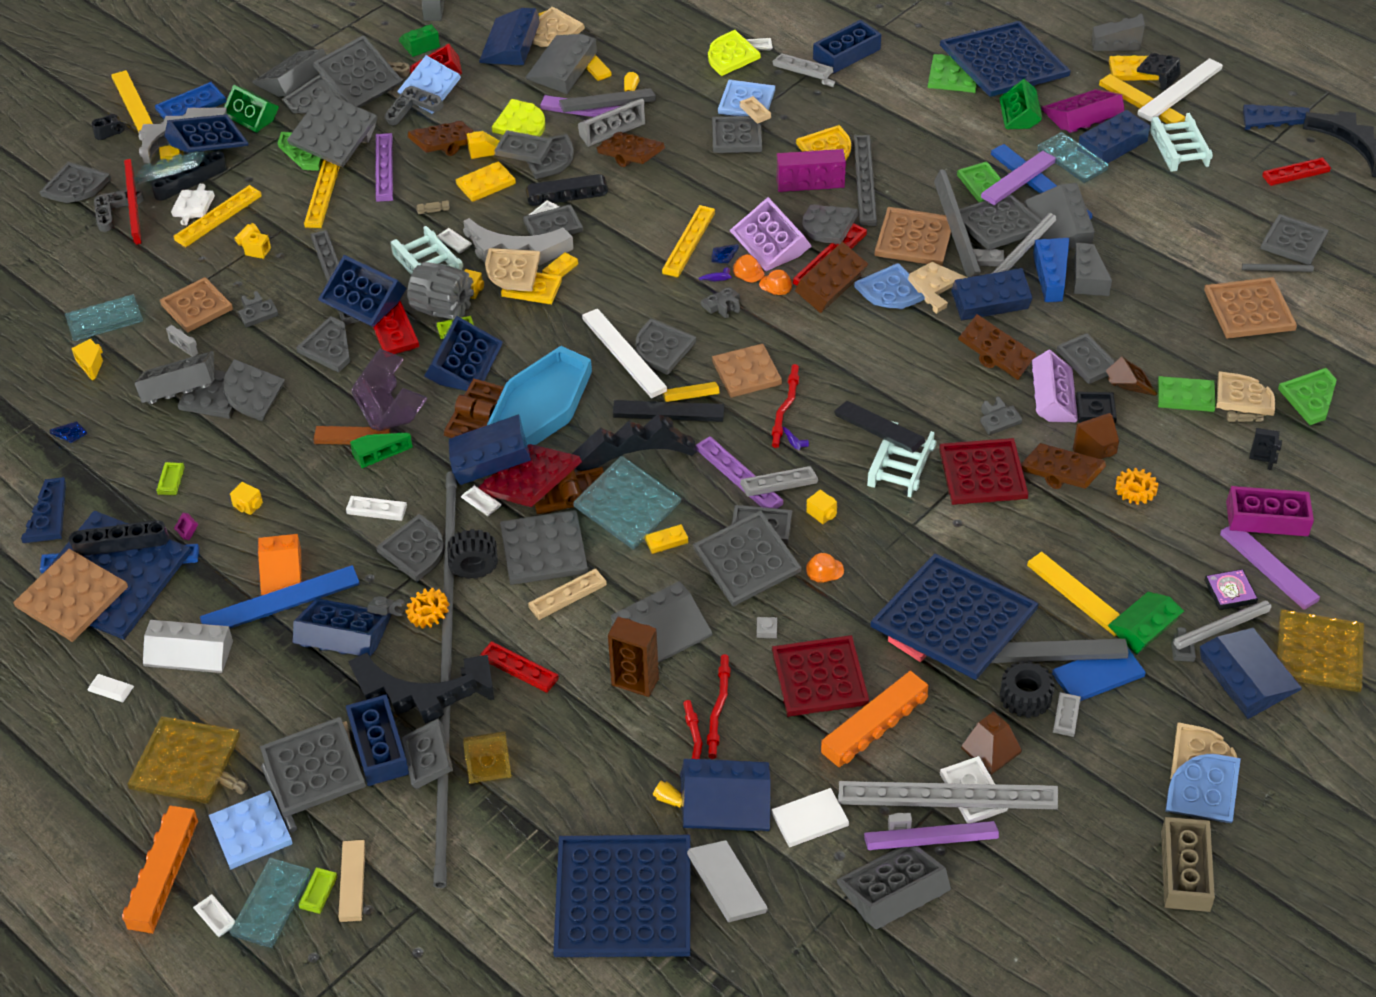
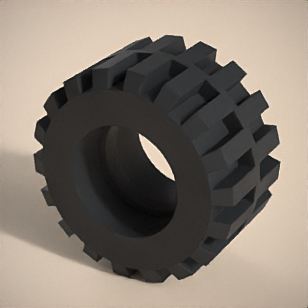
M475 529L463 530L461 533L458 532L455 536H452L447 543L448 565L454 575H458L461 578L466 577V579H479V577H485L486 574H491L496 569L498 564L497 544L495 538L490 536V533Z
M1021 661L1018 665L1016 663L1012 664L1011 668L1008 667L1002 676L1000 701L1003 702V707L1005 709L1009 708V712L1011 714L1016 713L1018 717L1023 715L1026 718H1030L1032 715L1038 717L1039 713L1044 714L1052 702L1054 691L1052 674L1048 673V669L1045 667L1041 668V665L1038 663L1035 665L1030 661L1028 663ZM1021 687H1027V688L1033 689L1034 691H1032V692H1027V691H1023V690H1021V689H1019V688H1021Z

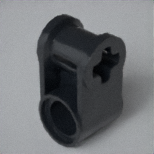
M116 114L95 119L91 123L94 137L97 140H104L125 130V124L120 121Z

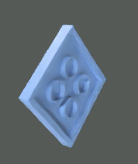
M426 55L397 92L400 95L405 88L414 86L438 95L443 101L460 80L461 76ZM422 97L420 101H424L427 97ZM421 107L422 109L426 110L427 112H429V113H431V114L434 113L433 111H430V110H428V109H425V108Z
M728 80L718 107V114L749 116L740 108V101L752 96L769 110L775 93V86Z
M271 791L209 815L230 870L293 844Z

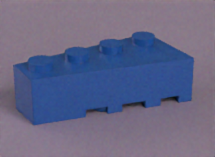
M1069 238L1035 240L1033 258L1045 302L1063 301Z

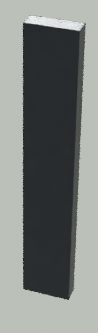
M614 400L613 418L652 419L659 413L664 417H669L671 420L723 422L724 404Z
M845 401L834 411L835 416L911 453H914L926 442L923 436L849 401Z

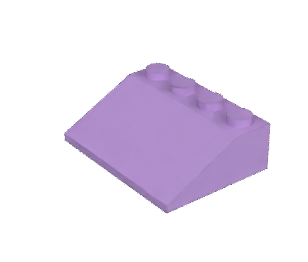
M769 197L729 230L744 248L757 259L765 271L800 257L811 247V244Z

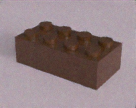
M841 242L800 280L795 292L822 313L863 275L868 263L844 242Z
M618 616L608 633L611 685L650 697L659 680L657 629L650 625H644Z

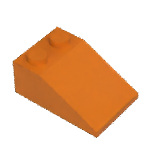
M298 534L258 538L261 596L301 583V545Z

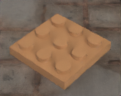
M206 277L160 299L161 306L187 333L233 310L232 304Z
M764 344L712 356V362L730 398L782 385V379Z

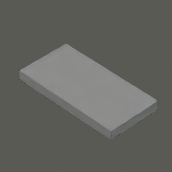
M726 840L688 850L687 854L727 922L766 913L768 909Z

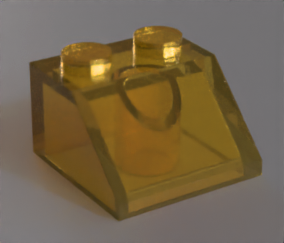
M505 731L463 738L469 784L512 777Z

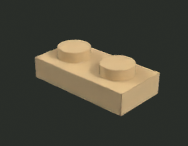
M754 96L740 101V108L757 124L771 118V112Z

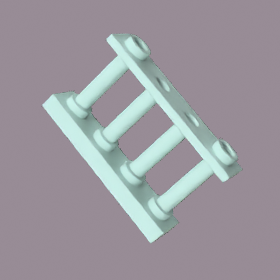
M1186 113L1185 122L1163 124L1159 117L1152 118L1150 132L1171 172L1177 171L1180 162L1202 159L1204 165L1209 167L1210 159L1213 156L1211 149L1209 150L1196 126L1195 119L1192 118L1190 113ZM1184 128L1187 131L1185 133L1170 135L1166 133V131ZM1190 138L1192 140V143L1174 145L1171 142L1175 140ZM1196 149L1198 153L1180 155L1176 151Z
M427 226L423 227V237L406 245L401 244L397 239L391 241L392 254L411 275L416 266L421 265L416 260L434 252H437L439 256L426 262L439 264L446 261L448 266L460 270L463 268L462 261L459 258L457 259L437 238L435 232L431 231ZM427 242L430 244V247L415 254L408 252Z
M931 431L928 439L925 440L926 442L922 445L924 447L922 453L916 451L911 453L883 439L868 472L867 486L875 488L877 481L885 480L907 486V497H912L914 490H918L919 478L931 451L935 450V432ZM894 453L916 459L918 463L916 466L891 460L888 456ZM888 466L913 473L911 479L884 473L883 468Z

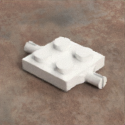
M200 183L197 190L181 191L171 213L173 217H182V225H187L191 218L202 217L207 213L215 195L213 191H205L206 186Z

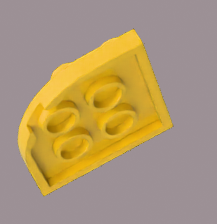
M840 125L796 139V144L802 152L843 149L845 160H847L851 152V140Z

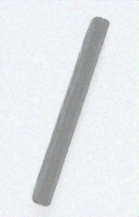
M1049 213L992 273L1008 271L1035 243V240H1038L1056 221V216Z
M1265 600L1176 637L1173 644L1177 649L1187 647L1269 612L1270 608H1272L1271 604Z

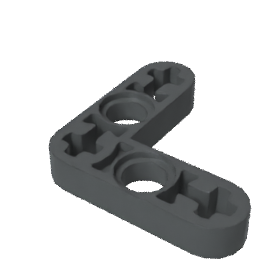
M409 86L404 89L386 112L385 119L389 125L394 126L403 119L414 104L433 112L440 111L444 104L438 95ZM422 97H427L424 101H420ZM401 104H405L404 107L398 108Z
M136 188L137 204L143 202L144 196L142 190ZM127 190L102 194L94 198L96 221L100 231L107 232L113 229L114 223L111 209L129 206Z

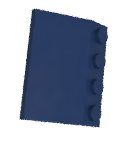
M520 8L496 18L479 62L524 65L540 24L536 8Z
M227 114L167 120L165 138L171 146L188 153L248 146L247 140Z
M343 255L318 300L374 327L399 303L407 288L398 280Z
M456 315L424 376L439 385L467 391L473 379L485 381L503 342Z
M519 414L449 439V459L452 472L460 485L531 460Z
M316 598L294 620L293 643L300 644L303 647H317L323 651H338L340 654L360 656L368 653L371 656L376 651L392 614L388 613L386 616L370 613L367 607Z
M1254 628L1217 636L1200 646L1201 660L1247 719L1302 690V687Z
M706 759L683 760L680 772L683 828L770 830L769 762Z

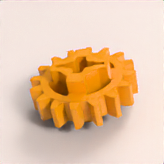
M1128 468L1126 473L1122 471L1120 476H1117L1115 489L1118 490L1117 495H1122V500L1129 499L1130 504L1132 501H1135L1137 505H1139L1140 501L1147 504V499L1152 501L1153 497L1157 494L1158 483H1156V477H1151V472L1144 473L1145 469H1142L1140 472L1137 468H1134V471Z
M425 588L422 594L417 592L416 598H410L412 603L406 605L408 607V610H406L408 619L415 627L420 625L422 629L426 625L431 628L434 622L438 625L440 618L445 619L443 614L449 612L447 607L450 606L445 594L440 589L435 591L434 588H431L429 592Z

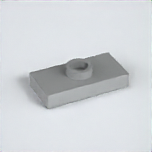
M1060 692L1053 733L1074 737L1081 696Z

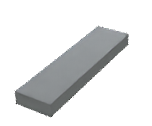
M783 53L773 60V66L823 80L833 73V67Z
M808 466L741 479L740 485L747 497L816 484L818 477L812 467Z

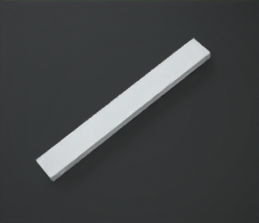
M1209 58L1139 109L1137 115L1151 122L1153 117H1158L1222 70L1223 65Z
M599 309L582 315L584 322L650 398L667 392L666 385Z

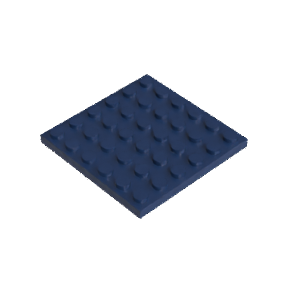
M1020 21L940 41V46L989 97L1007 93L1023 79L1032 86L1070 76L1071 70Z
M93 511L79 530L128 523ZM169 539L162 546L83 556L124 580L128 585V588L89 626L125 640L191 553L190 547ZM70 542L66 544V546L62 549V551L58 554V556L54 559L50 566H52L68 549L73 550L70 545Z
M934 553L871 620L870 627L977 680L1037 610L1038 603Z
M690 835L559 836L554 957L690 956V858L687 854L690 849Z

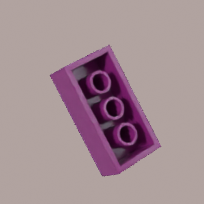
M844 150L777 153L776 180L778 192L845 188L846 160Z
M1231 486L1226 501L1229 530L1309 536L1314 522L1309 492Z

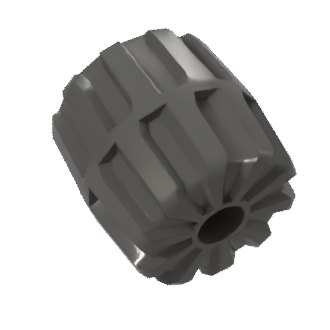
M423 262L421 265L416 266L410 276L407 290L409 304L415 310L434 317L454 320L457 315L462 318L465 315V310H468L471 305L470 297L474 293V290L471 289L473 279L469 277V273L444 264Z

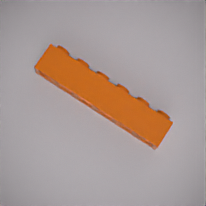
M909 671L826 736L821 743V753L839 768L843 764L849 763L858 752L864 751L873 740L879 739L888 728H893L903 716H908L918 704H923L928 698V684L912 671Z
M169 806L167 813L163 814L160 830L155 833L153 847L147 852L146 863L139 872L136 888L132 889L131 900L128 907H125L123 910L122 919L128 930L154 933L198 823L194 809Z

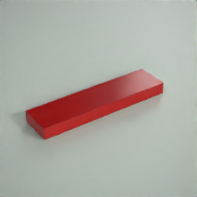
M1322 157L1263 171L1262 176L1272 186L1328 173L1331 167Z
M492 641L480 654V656L488 655L490 665L546 693L549 692L559 679L558 674Z

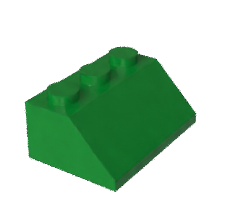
M1025 79L999 97L1006 129H1030L1042 120L1037 90Z
M233 85L224 108H226L230 119L254 132H258L273 122L279 106L245 88Z
M1147 592L1114 619L1108 627L1120 639H1126L1127 646L1137 655L1173 625L1184 610L1169 596Z

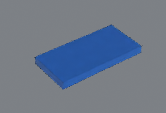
M209 82L155 105V110L165 119V116H183L186 114L187 108H213L227 102V100L212 82Z
M1128 648V658L1076 660L1053 669L1052 674L1066 694L1081 696L1080 701L1143 678L1146 672Z

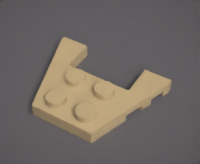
M931 262L910 273L908 280L918 293H922L925 296L926 303L933 306L932 310L938 313L947 308L948 304L947 301L938 295L953 287L955 280L968 277Z

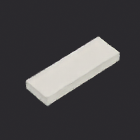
M351 496L346 513L349 515L402 521L407 503Z

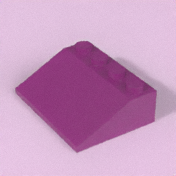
M1094 89L1042 106L1041 109L1060 129L1071 133L1076 132L1081 127H1091L1093 123H1103L1105 119H1111L1124 111L1122 94Z

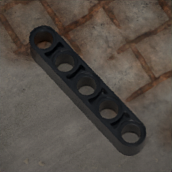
M212 152L153 180L151 186L155 199L159 201L166 200L181 193L182 190H187L226 171L227 166L223 152Z
M596 174L532 183L526 187L525 191L528 203L532 206L543 204L546 200L558 203L604 196L608 193V186L605 176Z
M154 520L78 530L71 533L68 539L74 552L81 556L162 546L169 541V534L163 521Z

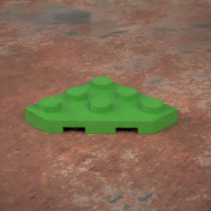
M943 54L933 55L928 88L975 93L977 83L950 56Z
M281 132L278 139V147L303 170L319 171L323 159L288 144L287 139L292 132Z
M1327 368L1280 383L1278 389L1306 422L1312 425L1326 420L1337 379Z

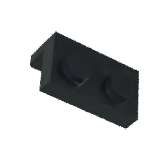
M1256 428L1249 459L1268 462L1267 470H1272L1273 463L1277 464L1279 453L1277 451H1280L1282 446V440L1279 439L1280 431Z

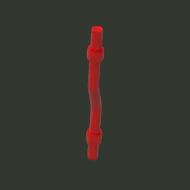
M796 364L792 365L791 374L788 377V397L776 411L775 426L772 428L773 448L779 447L780 438L783 435V414L795 400L796 386L799 384V366Z
M727 654L721 655V666L718 668L720 692L710 715V730L707 735L708 757L710 759L717 758V746L720 740L718 718L728 696L730 667Z
M686 700L683 702L686 712L685 720L687 726L690 727L694 741L691 759H700L703 742L698 728L699 720L697 714L694 713L691 701Z

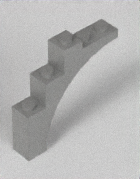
M187 108L186 114L183 116H165L164 122L161 124H143L142 129L139 130V140H142L139 155L143 158V163H151L153 157L159 152V147L170 144L164 136L167 120L227 114L226 108Z
M470 218L464 220L463 232L467 238L469 237L473 241V244L476 246L475 253L477 257L486 262L489 248L540 251L539 266L561 256L564 252L567 253L573 250V237L564 228L541 235L510 236L489 231L477 225Z

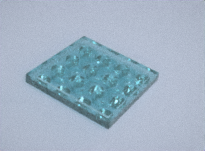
M621 455L574 501L573 506L634 550L645 539V536L650 534L681 502V498Z

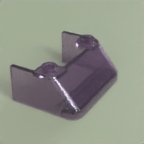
M380 348L352 388V395L368 424L377 431L410 423L427 400V397L402 388L394 400L391 395L392 390L397 385L394 372L404 359Z

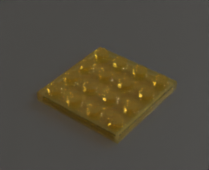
M1281 610L1279 615L1277 658L1294 679L1302 683L1361 692L1364 623Z
M161 716L127 784L129 789L208 804L240 737L239 730Z

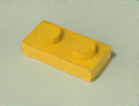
M564 252L545 267L542 273L561 276L562 278L578 265V259Z
M680 524L645 535V541L651 553L654 554L687 544L688 536Z

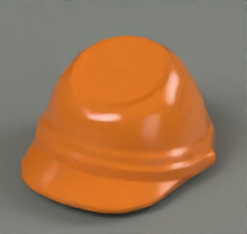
M746 254L739 257L733 267L734 275L746 282H757L765 275L757 259L752 255Z
M774 270L769 275L764 276L759 282L762 290L773 295H785L790 292L793 286L792 280L784 270Z
M818 553L808 562L806 572L811 580L824 583L841 578L844 574V567L840 561L835 560L831 555Z

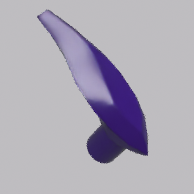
M726 267L723 269V272L699 277V281H725L732 278V276L729 274L730 269Z
M783 426V430L794 448L800 450L802 447L809 446L808 440H799Z

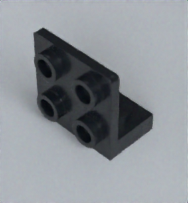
M1151 53L1137 68V72L1158 75L1160 89L1167 90L1181 75L1180 58L1173 57L1172 55L1166 56Z

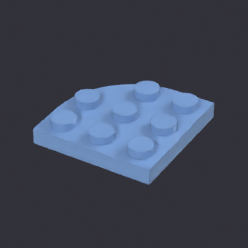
M899 263L855 282V288L868 301L881 307L904 309L925 300V296L922 293H918L908 280L909 273Z
M1204 754L1193 757L1177 769L1171 779L1165 812L1232 824L1241 758L1218 754Z

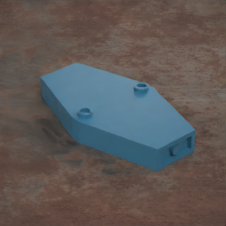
M559 346L509 379L487 425L519 414L527 444H538L568 424L572 419L592 373L591 359L563 346Z

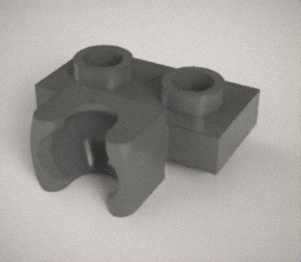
M728 287L701 300V306L711 314L719 310V314L724 318H728V311L740 312V295L731 287Z
M257 291L254 292L255 298L253 300L247 299L246 296L241 298L244 309L239 310L238 313L246 328L279 316L272 300L269 299L262 302V298Z
M996 397V402L993 406L988 401H984L981 411L984 416L981 417L980 422L988 435L1019 425L1022 422V418L1015 407L1005 408V404L1000 397Z

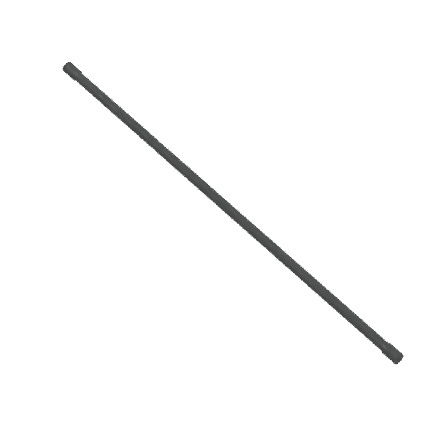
M452 471L446 474L443 593L447 597L450 606L447 607L449 612L443 614L445 619L442 621L441 682L451 680L454 574L449 569L447 543L452 536H455L457 479ZM450 706L442 708L444 715L439 720L443 725L449 751ZM449 773L439 777L437 784L436 849L433 886L436 888H444L447 885L446 849Z

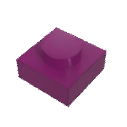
M182 513L174 529L183 539L190 540L199 524L188 513Z

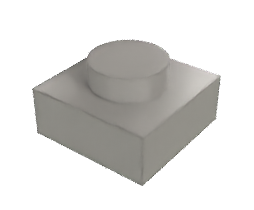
M757 617V638H777V618Z
M911 813L889 815L888 831L911 829Z

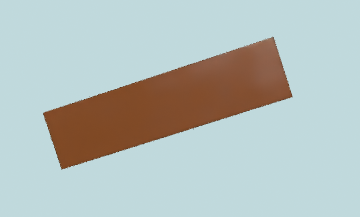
M316 426L313 440L314 444L351 445L350 441L365 435L390 434L391 431L390 427Z

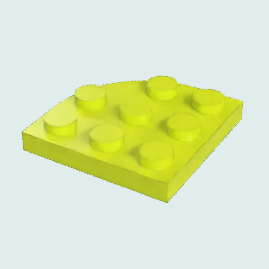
M736 30L715 39L711 43L708 52L709 64L721 76L761 58V53Z
M511 99L493 124L492 132L504 135L506 130L540 137L545 130V116L533 103Z

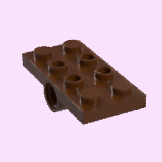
M455 121L453 123H443L438 126L408 131L407 137L426 153L442 150L448 156H453L457 153L459 146L468 144L467 134L474 131L465 125L464 122Z
M616 132L611 138L603 141L596 148L599 154L615 157L619 166L626 167L632 162L644 164L665 149L664 142Z
M976 314L958 338L959 341L980 354L979 360L983 366L993 368L996 365L1017 380H1019L1037 355L978 314Z
M473 379L466 393L458 396L455 403V412L444 430V436L453 438L487 426L504 387Z
M1040 443L1021 463L1023 472L1045 477L1047 484L1054 489L1061 488L1064 483L1086 489L1106 467V463L1102 459Z
M603 467L580 472L572 470L534 504L536 514L610 500L611 492Z

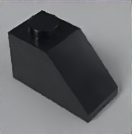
M488 655L464 658V667H460L461 675L465 676L472 673L479 689L477 693L489 700H495Z

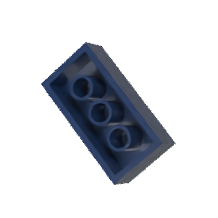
M859 20L813 43V59L819 64L833 67L834 74L881 50V33L864 21Z
M1125 110L1080 135L1077 151L1099 167H1103L1147 142L1150 125L1130 111Z
M1023 268L957 279L954 281L951 290L961 321L973 319L976 314L985 317L1029 309L1032 301V295Z
M387 695L347 705L346 710L367 786L409 775L407 761Z

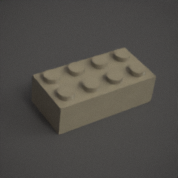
M1165 817L1161 831L1164 907L1210 912L1215 898L1210 821Z

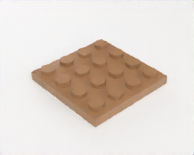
M888 207L875 248V256L923 264L934 262L943 266L951 237V230L946 215Z
M1274 277L1205 285L1204 291L1226 339L1296 330L1297 324Z
M68 549L13 603L22 612L73 642L128 588V585L124 580L73 550Z

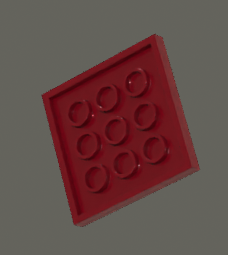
M1014 438L939 444L952 505L1028 499V490Z
M527 444L531 457L530 461L494 473L491 477L485 479L484 483L478 488L489 496L532 507L582 461L580 456Z
M852 635L772 646V654L787 717L866 706L869 703Z

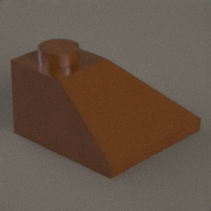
M1122 356L1106 370L1109 375L1108 380L1113 386L1153 396L1158 394L1144 371Z
M1111 413L1077 424L1073 444L1074 452L1098 459L1117 454L1119 438Z
M994 711L978 722L961 746V749L971 758L979 756L990 775L994 774L1022 752L1009 724Z

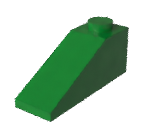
M410 433L372 434L350 441L352 454L361 469L413 448Z

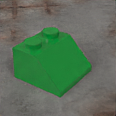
M432 24L411 30L399 38V42L412 57L440 47L438 31Z

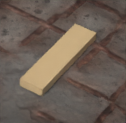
M595 568L529 602L528 606L537 619L540 620L606 586V580Z
M365 840L343 841L339 900L340 922L362 921Z

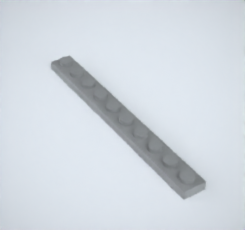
M839 781L838 802L843 805L1058 809V786Z

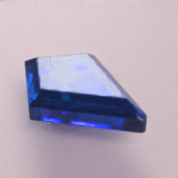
M739 244L713 248L711 262L729 263L739 249Z
M77 421L49 430L50 434L70 443L87 434V431Z

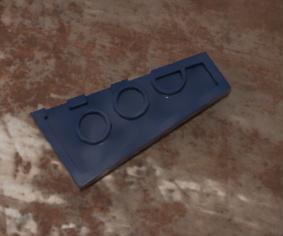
M1244 105L1245 130H1250L1251 127L1255 126L1260 129L1265 128V125L1278 127L1283 123L1288 125L1303 124L1305 114L1310 112V109L1305 107Z
M64 477L45 479L38 495V503L33 507L31 520H28L26 524V532L22 534V543L62 539L66 490Z

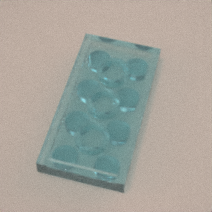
M1062 132L1038 145L1037 150L1039 152L1044 151L1055 157L1057 165L1083 183L1108 170L1109 164Z
M189 152L183 156L178 154L170 160L161 159L157 161V164H145L135 176V182L140 184L197 167L205 157L204 152Z
M134 294L65 314L73 341L143 321Z
M269 858L230 931L231 936L273 948L311 875L310 869Z

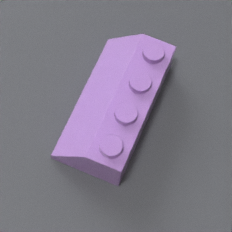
M1049 349L1032 360L1036 412L1048 422L1078 421L1072 367Z

